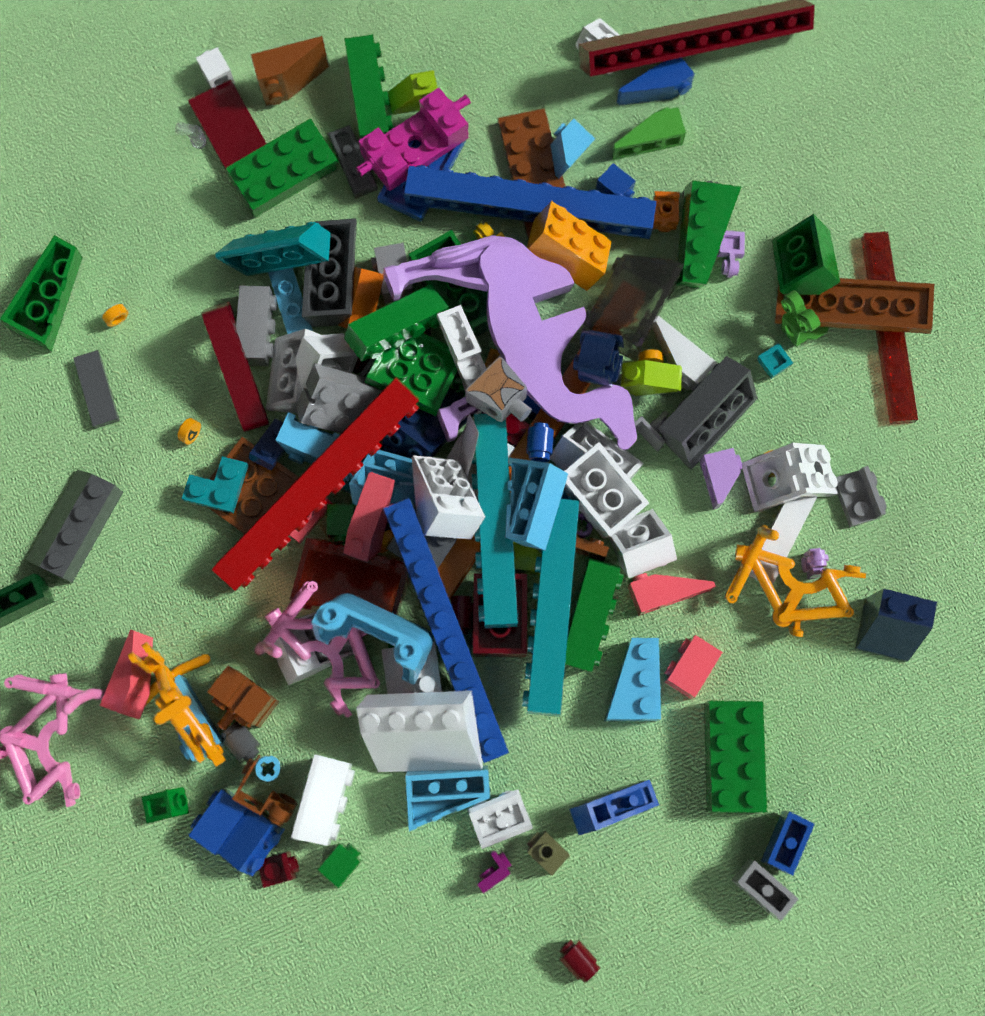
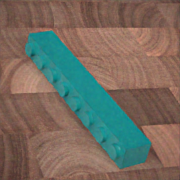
M474 414V423L479 436L471 463L477 466V474H472V490H478V502L485 515L484 520L475 532V542H480L481 552H476V568H482V578L477 579L478 595H483L484 605H478L479 622L485 621V629L517 627L513 541L506 538L507 505L510 504L506 419L503 422H499L487 414Z
M560 500L546 550H542L541 557H536L535 573H540L539 583H534L532 599H537V609H531L530 625L535 626L534 636H529L527 648V652H532V662L526 663L525 679H529L530 683L529 690L523 691L522 706L527 707V714L554 717L561 715L579 512L578 500Z

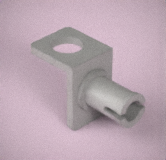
M663 411L650 424L642 416L634 422L636 430L656 451H659L665 443V440L660 436L659 427L670 414L667 411Z

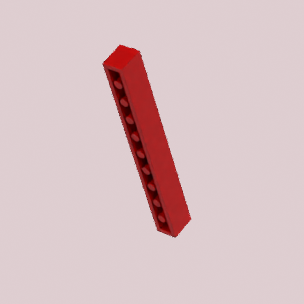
M395 377L223 555L211 570L234 591L240 586L245 588L255 578L252 573L258 567L263 570L273 559L270 556L276 548L281 551L291 541L288 536L294 530L301 531L309 522L306 517L312 511L318 513L327 503L325 498L331 492L336 494L346 484L343 479L349 473L355 475L364 465L361 460L367 454L372 457L382 447V444L379 442L386 435L389 438L393 436L401 427L398 422L404 416L409 419L418 410L419 407L416 404L419 402V398Z

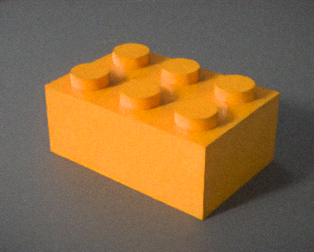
M551 201L534 219L527 249L541 259L564 267L570 273L574 283L588 291L606 272L611 241L605 235L589 227L583 220H579L570 214L564 207Z

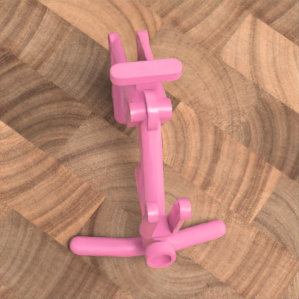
M314 581L305 582L284 612L281 613L280 609L276 608L264 616L271 626L270 632L263 641L256 645L254 652L257 655L267 653L274 658L281 657L282 649L274 645L278 638L281 637L303 660L310 659L311 652L313 651L323 653L332 665V674L324 681L325 687L334 699L330 705L338 716L344 714L348 718L352 713L341 697V689H376L380 686V681L377 679L362 639L367 633L352 627L347 639L342 636L334 637L328 645L321 641L301 643L290 630H313L311 623L313 619L294 618L318 588L317 583ZM347 640L350 642L362 677H344L343 661L339 652Z
M67 673L51 675L50 682L26 677L22 674L5 679L4 684L7 688L45 695L14 726H7L0 731V742L2 744L0 746V759L9 756L23 793V802L29 805L42 798L57 781L63 787L66 807L76 804L75 799L80 797V786L78 783L72 782L70 763L66 761L60 763L53 759L49 751V740L55 731L59 735H64L67 732L68 715L86 701L91 699L102 700L105 689L90 688L84 691L68 686ZM56 701V719L48 722L41 729L38 737L23 733ZM24 748L37 751L41 764L48 772L38 784Z

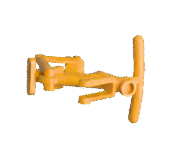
M762 525L758 527L757 535L750 546L737 544L735 560L742 562L725 594L729 603L737 601L751 570H753L774 610L772 613L773 621L780 627L789 626V632L793 636L803 637V630L800 628L801 621L853 616L854 610L837 579L846 576L866 579V573L860 572L861 567L844 565V570L823 568L818 580L804 583L796 580L790 573V569L795 566L793 559L762 550L766 539L775 541L779 538V533L776 530L770 529L767 525ZM760 560L777 565L778 573L783 582L791 588L783 604ZM826 588L829 589L837 606L796 609L804 594L817 593Z
M148 642L142 644L143 649L148 654L144 661L133 651L129 653L128 658L133 664L136 663L147 673L153 672L155 674L156 681L150 686V695L146 702L147 705L158 693L160 694V697L155 699V702L162 711L155 715V722L157 724H164L170 721L199 763L205 760L201 746L205 749L206 756L213 761L216 767L226 761L223 756V748L215 743L209 725L207 723L200 724L189 709L191 698L183 696L174 682L176 676L183 675L208 664L211 660L210 656L203 654L178 665L170 671L164 664V658L158 651L151 648ZM187 725H189L191 730L189 736L183 729Z

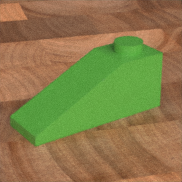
M679 107L672 109L663 108L649 116L614 144L612 159L617 160L683 145L686 131Z

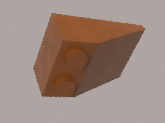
M322 36L251 54L266 106L271 104L278 105L283 101L291 99L329 68Z

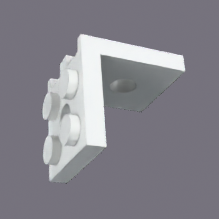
M791 443L743 462L742 468L754 512H761L803 496L831 497L838 494L837 478L832 473L830 466L831 458L825 445ZM770 473H774L776 477V482L772 487L768 483Z

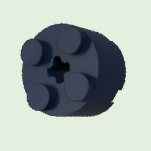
M593 330L583 331L580 337V354H576L573 361V369L578 370V379L581 382L612 387V382L618 380L623 362V356L619 355V347L624 348L622 335Z

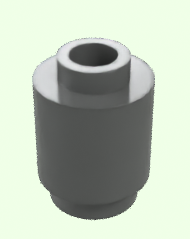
M238 722L229 726L221 734L224 740L223 744L239 763L244 760L248 762L250 758L254 759L260 753L258 748L261 744L245 726H241Z

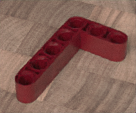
M230 302L204 309L202 318L243 431L247 432L269 425L266 411L235 327L237 321Z

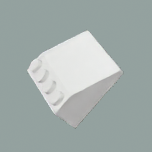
M471 691L367 695L356 708L361 735L378 772L479 770L483 768Z

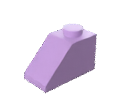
M734 448L705 454L700 460L713 510L718 509L722 505L741 473V458L739 455H735Z

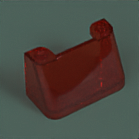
M306 537L290 600H293L302 588L303 583L314 581L317 583L318 588L302 607L303 609L311 610L312 606H322L335 597L348 593L395 615H399L410 581L404 561L377 554L366 562L344 554L345 545L319 538Z

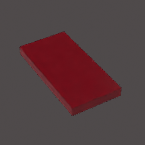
M231 79L188 100L225 170L228 166L267 144Z

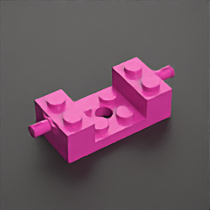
M438 87L419 100V112L386 134L378 127L360 139L358 142L361 155L366 161L356 167L358 173L363 176L373 169L387 189L391 191L407 180L409 166H428L469 138L468 122L460 114V110L471 104L469 97L465 94L453 102ZM412 140H418L422 143L420 147L415 149L409 147L408 144Z

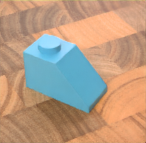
M575 119L567 126L563 123L555 131L554 135L557 138L550 145L555 176L558 179L562 177L595 140Z

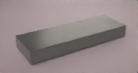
M348 125L327 133L355 199L377 191L378 188L371 171L361 176L356 169L357 166L366 160L361 155L360 146L351 126Z
M96 350L74 357L93 427L97 429L119 422L120 419L100 352Z

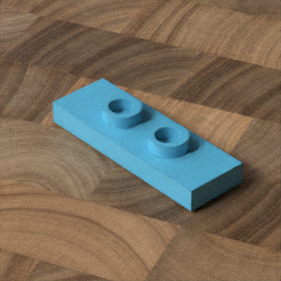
M293 268L268 272L287 334L303 329L313 331L312 326L302 317L303 298Z

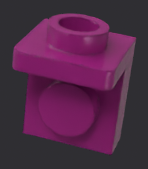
M494 850L490 853L498 864V869L495 870L491 866L479 875L481 881L477 885L483 894L511 874L508 868L512 864L503 852L498 854Z

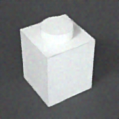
M218 47L205 51L202 55L196 57L201 72L211 89L230 79L233 84L235 83L231 70Z

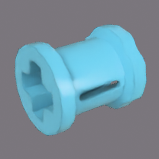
M263 756L256 764V775L263 781L274 780L280 773L279 760L274 756ZM263 762L266 764L273 762L275 764L273 767L275 773L271 774L268 772L266 775L263 774L262 770L264 767L261 764Z

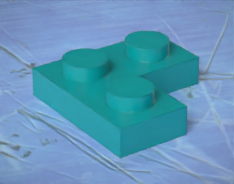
M222 456L215 480L189 474L182 500L234 514L249 466L248 463Z

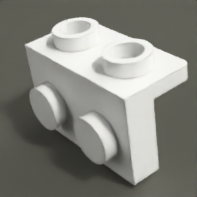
M519 790L505 791L497 798L479 802L468 809L482 849L533 829Z

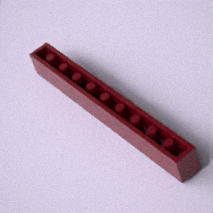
M788 0L580 43V69L592 77L813 30L815 5L806 0Z

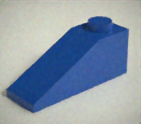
M682 57L663 61L620 88L617 103L619 105L673 99L679 94L684 95L691 89L695 74Z
M649 779L569 810L578 835L597 831L659 806Z

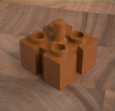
M229 665L208 690V693L213 696L211 702L222 710H226V713L217 723V726L224 731L234 719L245 727L251 728L252 725L261 727L280 702L240 671Z

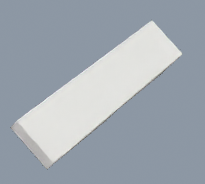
M461 305L438 313L437 319L466 390L487 368L480 355L482 352Z
M803 496L783 503L770 529L776 530L779 533V538L775 541L766 539L762 550L787 557L817 497ZM760 560L773 585L779 574L777 565ZM751 570L749 577L758 581L753 570Z

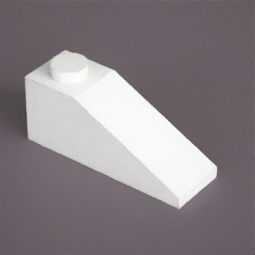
M658 316L652 329L669 364L682 366L681 386L687 390L691 389L694 391L697 384L712 372L717 362Z

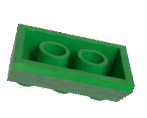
M814 214L772 239L779 289L782 294H788L795 290L799 295H819L840 283L830 230Z

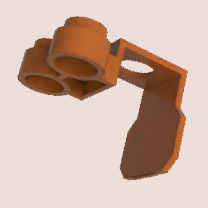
M258 755L255 761L250 758L242 771L246 776L242 778V783L232 799L260 816L264 809L268 810L270 814L268 819L274 824L282 826L289 821L297 806V802L287 794H278L272 790L267 801L263 804L242 792L241 789L261 755ZM244 799L251 801L256 806L247 803Z

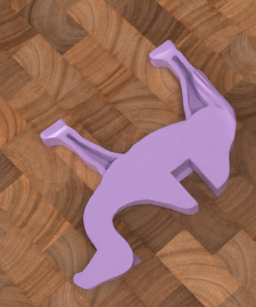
M490 235L468 243L441 248L428 257L384 268L383 278L393 301L400 299L403 290L409 284L426 280H439L488 292L487 320L492 340L501 357L526 385L527 395L547 415L559 422L577 424L599 418L615 436L617 446L621 450H627L635 443L637 432L634 423L632 399L628 390L621 386L612 385V387L602 386L584 394H575L570 392L563 383L561 375L562 354L586 319L585 307L542 321L535 303L571 290L574 281L564 267L539 258L521 242L513 238ZM466 397L454 402L451 406L438 410L437 417L447 442L453 441L457 437L460 422L465 420L469 414L472 415L480 411L467 403Z

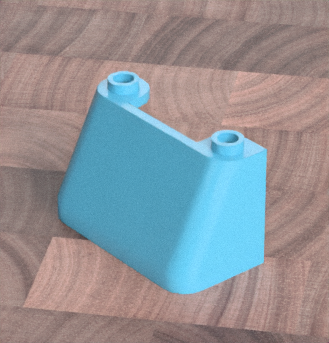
M348 593L341 594L323 604L311 622L316 640L327 645L334 637L342 636L347 639L352 627L395 646L394 658L403 668L402 680L412 685H415L434 642L431 632L426 628Z

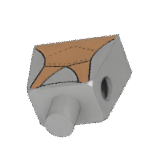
M500 356L465 390L467 403L499 422H503L511 413L520 421H523L531 412V408L523 402L527 397L526 385Z

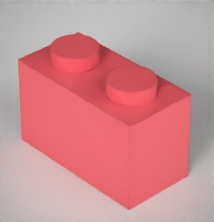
M694 635L690 640L685 638L678 649V652L681 653L677 662L672 660L664 672L667 675L664 682L690 699L696 697L723 653L697 635Z

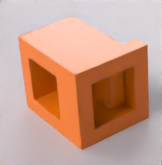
M654 192L653 201H656L653 229H658L661 232L676 230L679 222L680 192Z

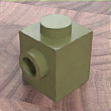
M546 831L542 835L537 832L527 843L530 848L526 852L551 876L570 856Z

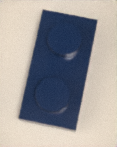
M276 418L273 420L249 453V460L272 471L285 452L276 441L283 422Z

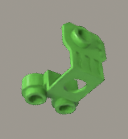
M793 290L784 296L781 305L787 313L782 317L781 330L795 347L808 339L817 340L828 332L829 327H819L820 321L813 310L805 308L804 301L798 292Z

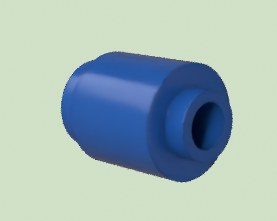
M539 422L534 423L532 427L528 428L526 453L529 455L530 461L549 462L550 456L553 454L554 430L549 427V424Z

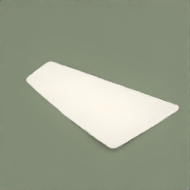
M470 414L467 418L458 459L466 477H468L479 436V432Z

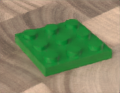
M423 333L417 338L411 337L405 340L397 348L393 349L391 347L385 350L376 358L366 377L365 383L383 390L397 377L419 398V402L416 404L419 409L436 416L455 377L457 368L448 345Z

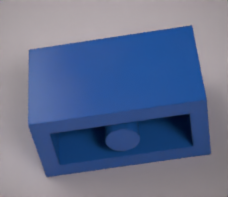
M221 789L220 792L215 791L207 802L208 809L203 815L199 814L190 826L193 830L188 835L214 855H219L217 852L248 810L245 806L232 799L234 794L227 789Z
M248 809L217 853L238 871L253 876L263 866L264 859L271 849L279 843L285 829L271 822L268 819V815L264 812L260 816Z
M782 811L761 862L793 876L815 824L790 811Z

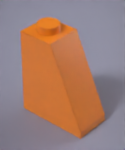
M354 267L352 316L338 324V326L347 328L349 323L376 311L384 279L383 274Z

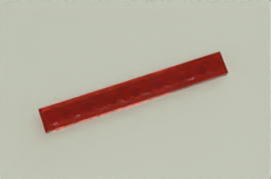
M888 231L864 233L861 241L867 279L896 281ZM875 330L890 424L915 423L918 420L905 334L904 332Z

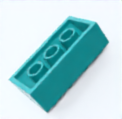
M307 222L302 226H287L282 230H267L257 235L247 234L242 238L233 239L216 252L215 258L246 276L329 261L331 233L317 222Z

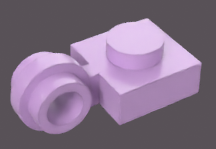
M727 230L718 251V257L727 258V260H723L721 274L726 275V278L738 275L739 261H735V258L742 259L745 254V232Z
M814 548L804 553L801 565L803 572L807 573V579L819 578L821 576V570L827 566V561H829L825 550Z

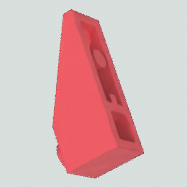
M373 472L368 474L348 527L344 554L368 562L381 552L387 522L382 507L390 505L395 480Z
M643 573L632 578L633 582L628 585V590L637 614L641 616L709 592L716 586L714 581L658 574L648 576L647 573Z
M130 629L100 706L136 719L141 718L150 695L151 673L145 672L136 663L133 664L128 658V654L133 651L144 661L148 654L143 649L142 644L148 642L152 648V637Z

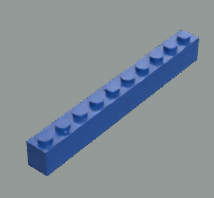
M424 165L409 166L404 191L405 203L408 205L526 222H534L539 213L553 201L557 205L564 207L579 220L586 222L589 227L597 232L650 239L656 208V201L650 200L647 197L632 198L620 193L611 195L597 190H577L571 186L562 188L548 183H527L522 179L513 181L502 179L499 176H478L473 172L464 174L453 172L450 169H429Z
M405 498L382 507L454 691L472 692L483 763L508 754L509 751L410 498Z

